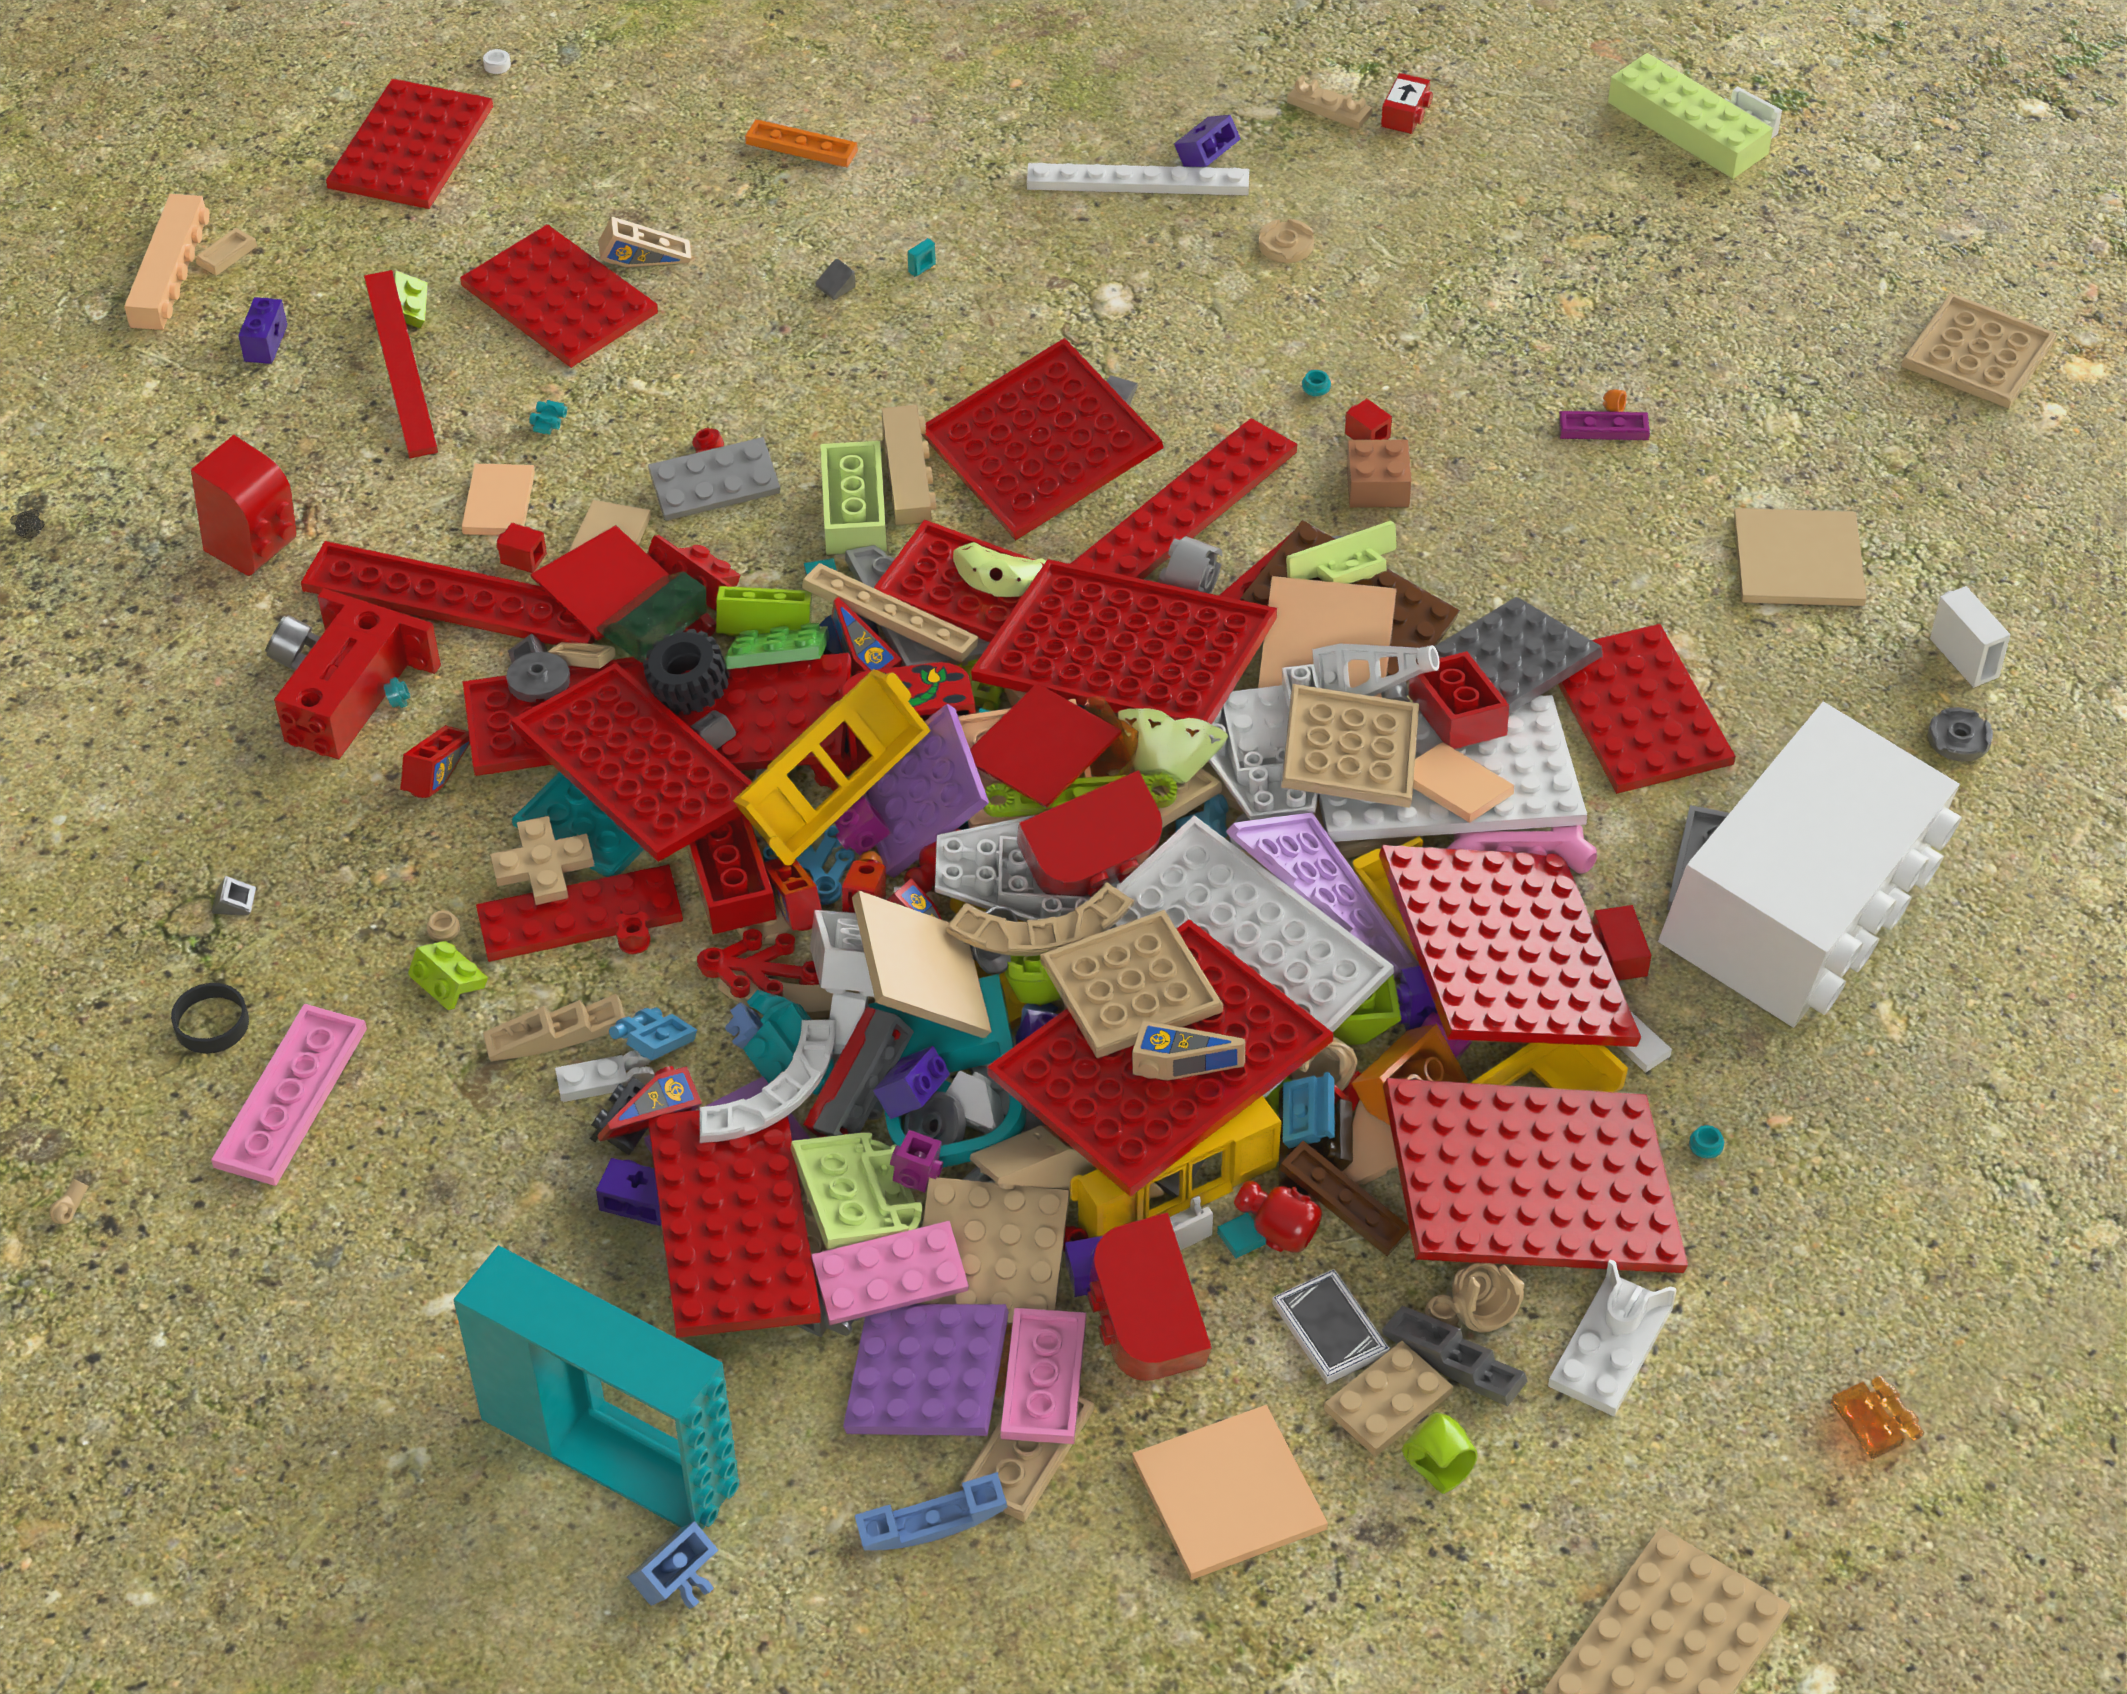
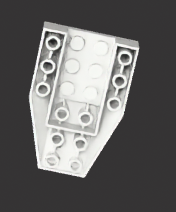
M1314 664L1282 668V685L1232 691L1212 723L1213 726L1226 732L1228 738L1223 747L1209 762L1250 821L1315 813L1319 793L1281 788L1292 685L1298 684L1319 688ZM1209 735L1212 744L1220 741L1219 738L1215 739L1213 735Z
M1035 815L937 835L936 893L985 909H990L994 906H1005L1015 914L1018 920L1024 922L1066 915L1091 898L1089 894L1084 897L1047 895L1039 888L1017 844L1019 822ZM1117 881L1111 885L1116 888L1120 883Z

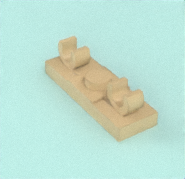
M1304 75L1297 79L1294 89L1287 97V103L1358 130L1372 115V107L1366 105L1365 98L1362 97L1357 102L1352 100V93L1344 96L1325 88L1322 89L1318 87V82L1315 79L1310 84L1306 83Z

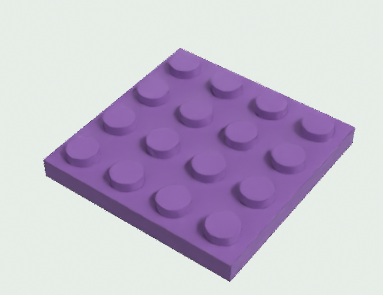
M948 704L925 721L931 731L862 796L881 814L891 832L876 846L883 865L886 866V874L893 878L917 861L921 849L936 842L937 835L955 831L989 804L956 710Z
M913 1304L865 1316L843 1424L846 1434L988 1436L1009 1314L1006 1304Z

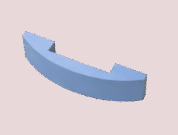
M998 1472L963 1482L964 1490L896 1511H892L891 1505H886L856 1514L855 1519L863 1549L889 1550L924 1544L962 1532L990 1519L1008 1507Z

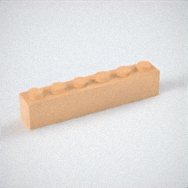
M169 194L124 305L130 328L163 330L167 319L172 317V306L174 301L178 300L180 296V286L182 281H185L187 278V268L189 263L194 260L196 245L202 240L203 227L209 222V209L205 208L203 196Z

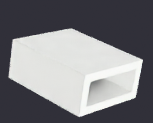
M1965 586L1955 591H1948L1940 596L1930 640L1974 688L1999 678L2011 634L1970 589Z

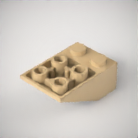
M1042 1125L970 1155V1160L981 1169V1173L990 1176L995 1181V1185L1005 1189H1015L1016 1185L1056 1188L1069 1190L1070 1192V1181L1074 1176H1084L1097 1170L1094 1165L1048 1126Z

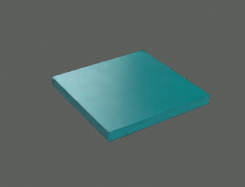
M560 772L512 818L513 826L518 828L517 822L549 816L555 840L587 834L594 861V866L589 868L605 877L621 874L644 850Z

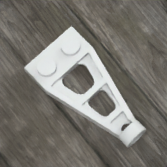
M1340 643L1312 649L1319 688L1367 696H1375L1419 674L1439 669V656L1433 645L1413 648ZM1383 657H1398L1399 671L1396 674L1381 678L1379 659ZM1351 660H1366L1369 662V680L1357 687H1350L1348 662Z

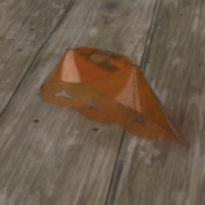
M1092 696L1087 699L1085 710L1121 729L1122 734L1090 765L1091 774L1096 777L1111 776L1107 772L1119 769L1118 774L1113 776L1128 775L1136 757L1139 731L1124 720L1117 718L1106 702V697ZM1096 705H1098L1099 707L1104 706V709H1102L1101 713L1099 709L1096 707ZM1124 730H1126L1127 733H1131V735L1128 737Z

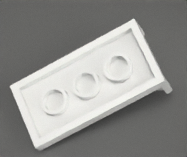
M1610 1260L1608 1262L1606 1278L1550 1376L1548 1387L1615 1416L1673 1309L1677 1289L1668 1287L1656 1292L1647 1290L1620 1278L1616 1262Z

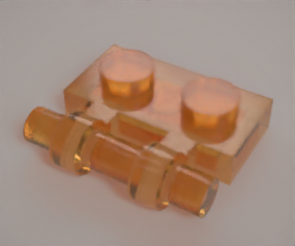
M1882 1375L1874 1378L1871 1382L1872 1387L1875 1389L1874 1392H1871L1866 1384L1861 1382L1833 1395L1831 1400L1832 1406L1871 1459L1902 1446L1905 1437L1901 1432H1906L1912 1441L1920 1439L1925 1434L1918 1424L1919 1418L1912 1409L1908 1410L1899 1399L1900 1392L1893 1384L1889 1385ZM1883 1407H1888L1894 1416L1890 1418Z

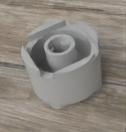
M1187 536L1181 540L1174 539L1169 549V556L1171 558L1168 567L1162 569L1158 583L1211 594L1221 569V563L1216 562L1217 555L1222 556V549Z

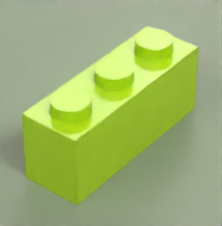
M719 586L716 633H724L727 636L736 637L740 636V632L747 630H758V634L770 633V629L775 627L787 626L789 630L801 629V625L811 623L812 593L807 590Z

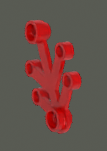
M757 929L746 930L743 933V940L724 949L707 948L702 950L697 956V966L701 973L709 978L720 977L730 988V993L737 998H744L750 994V980L761 991L783 997V984L778 980H770L766 975L799 979V985H820L814 961H808L803 966L770 962L782 955H790L795 951V938L788 933L779 934L775 939L774 945L745 959L736 957L747 951L759 950L762 947V933ZM732 970L742 971L746 976H736Z

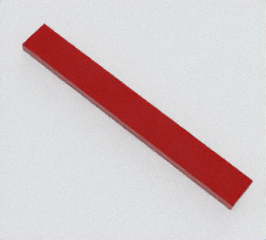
M389 270L364 275L409 459L438 453L393 271Z

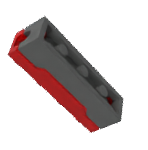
M866 1007L803 1125L817 1138L860 1133L878 1100L873 1090L897 1064L914 1031L898 1015Z

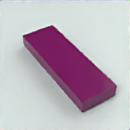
M1559 411L1560 439L1649 440L1648 412Z

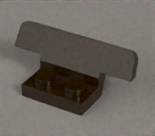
M1283 1087L1279 1090V1119L1281 1120L1279 1168L1286 1157L1296 1148L1289 1149L1283 1143ZM1339 1099L1334 1104L1335 1137H1322L1320 1141L1308 1145L1340 1171H1343L1353 1162L1352 1102ZM1279 1170V1186H1285L1290 1189L1296 1187L1297 1192L1309 1196L1308 1192Z

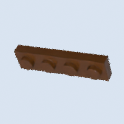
M1304 1141L1281 1163L1280 1171L1387 1257L1409 1234V1225Z

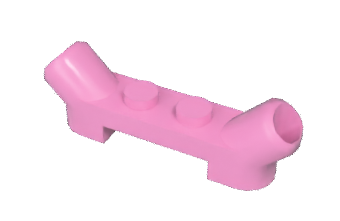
M1581 825L1551 827V831L1454 834V842L1446 848L1525 852L1546 856L1547 854H1556L1561 856L1568 866L1579 874L1588 872L1594 866L1597 859V849L1584 840Z

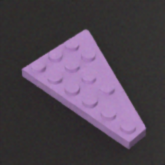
M1312 812L1233 823L1226 831L1236 843L1279 880L1394 966V978L1401 977L1402 969L1420 965Z

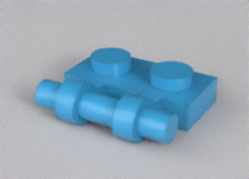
M657 1007L652 1009L644 1008L636 1012L632 1018L628 1016L619 1019L609 1029L611 1038H628L626 1044L638 1051L642 1057L648 1058L651 1061L693 1042L697 1033V1029L674 1014L662 1017V1012Z

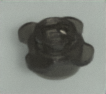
M30 509L18 515H13L10 518V523L16 527V535L29 539L40 534L45 523L39 519L40 514L38 510Z

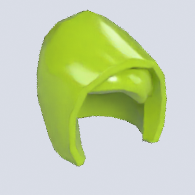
M1439 1412L1430 1414L1416 1428L1401 1449L1406 1461L1442 1494L1453 1490L1467 1478L1474 1468L1478 1457L1477 1450L1463 1427L1454 1418Z

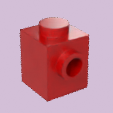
M1368 398L1352 406L1346 412L1345 434L1351 439L1388 440L1391 438L1392 416Z
M511 522L506 531L501 533L497 539L496 548L499 551L500 563L529 573H533L547 554L544 532L528 526Z

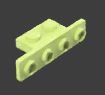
M1388 521L1288 555L1286 558L1287 578L1309 580L1319 577L1326 582L1350 584L1361 579L1372 578L1376 574L1387 571L1386 559L1380 555L1394 551L1397 548L1396 525L1392 521Z

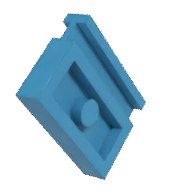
M1325 1072L1322 1077L1316 1078L1314 1075L1283 1083V1143L1290 1149L1297 1147L1302 1141L1310 1144L1320 1141L1322 1137L1334 1138V1077L1329 1072Z

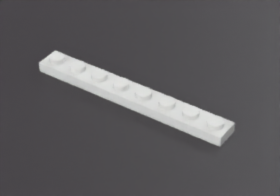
M1028 163L1027 190L1248 195L1249 169Z

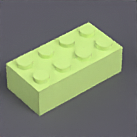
M880 441L820 444L826 555L845 554L846 550L872 545L887 551Z

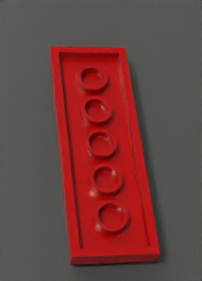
M669 864L566 885L568 898L536 905L532 892L476 904L488 962L615 936L619 930L615 918L621 913L633 915L638 912H645L648 915V922L646 923L648 929L683 921Z

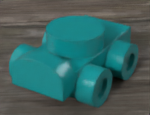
M547 400L546 403L538 401L536 404L537 413H531L529 423L534 425L533 432L550 435L553 429L559 430L561 426V418L559 417H566L567 406H564V403Z

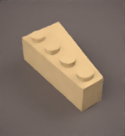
M917 405L882 408L883 446L885 447L886 466L888 467L889 486H892L891 499L895 525L922 523L924 519L931 522V510H936L935 492H929L928 487L929 484H933L932 468L925 465V459H929L928 441H922L921 434H926L925 417L919 416Z

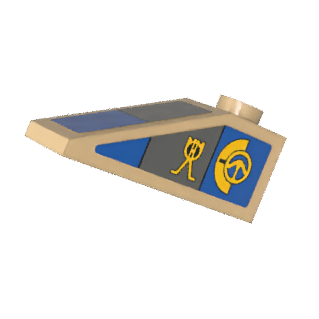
M615 217L610 218L598 240L600 260L623 267L682 264L691 261L689 240Z
M1143 1020L1132 1051L1133 1074L1146 1078L1172 1080L1244 1067L1245 1039Z

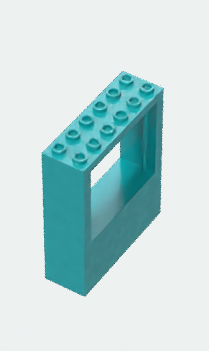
M498 1245L453 1299L481 1420L680 1528L694 1521L702 1530L705 1526L710 1527L717 1518L719 1507L726 1498L730 1499L734 1496L740 1484L723 1362ZM601 1381L675 1420L677 1439L606 1402Z

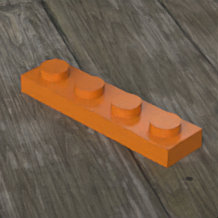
M755 119L745 135L747 145L848 168L858 151L857 142Z

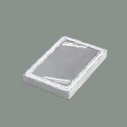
M1335 1269L1273 1297V1306L1326 1384L1376 1362L1389 1351V1347Z

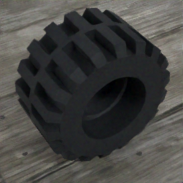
M688 629L687 632L678 630L673 635L668 633L663 636L664 639L662 641L657 640L653 644L654 649L647 651V659L643 661V672L651 692L674 714H678L680 711L684 715H690L691 711L702 712L704 707L713 706L715 699L722 698L724 695L723 690L727 689L729 684L727 680L729 672L726 669L719 645L712 636L708 637L707 633L703 631L696 633L695 629Z

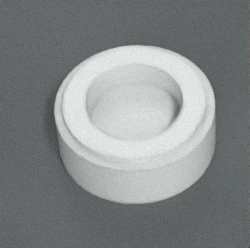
M494 49L483 56L484 69L489 73L501 74L511 67L510 56L504 50Z

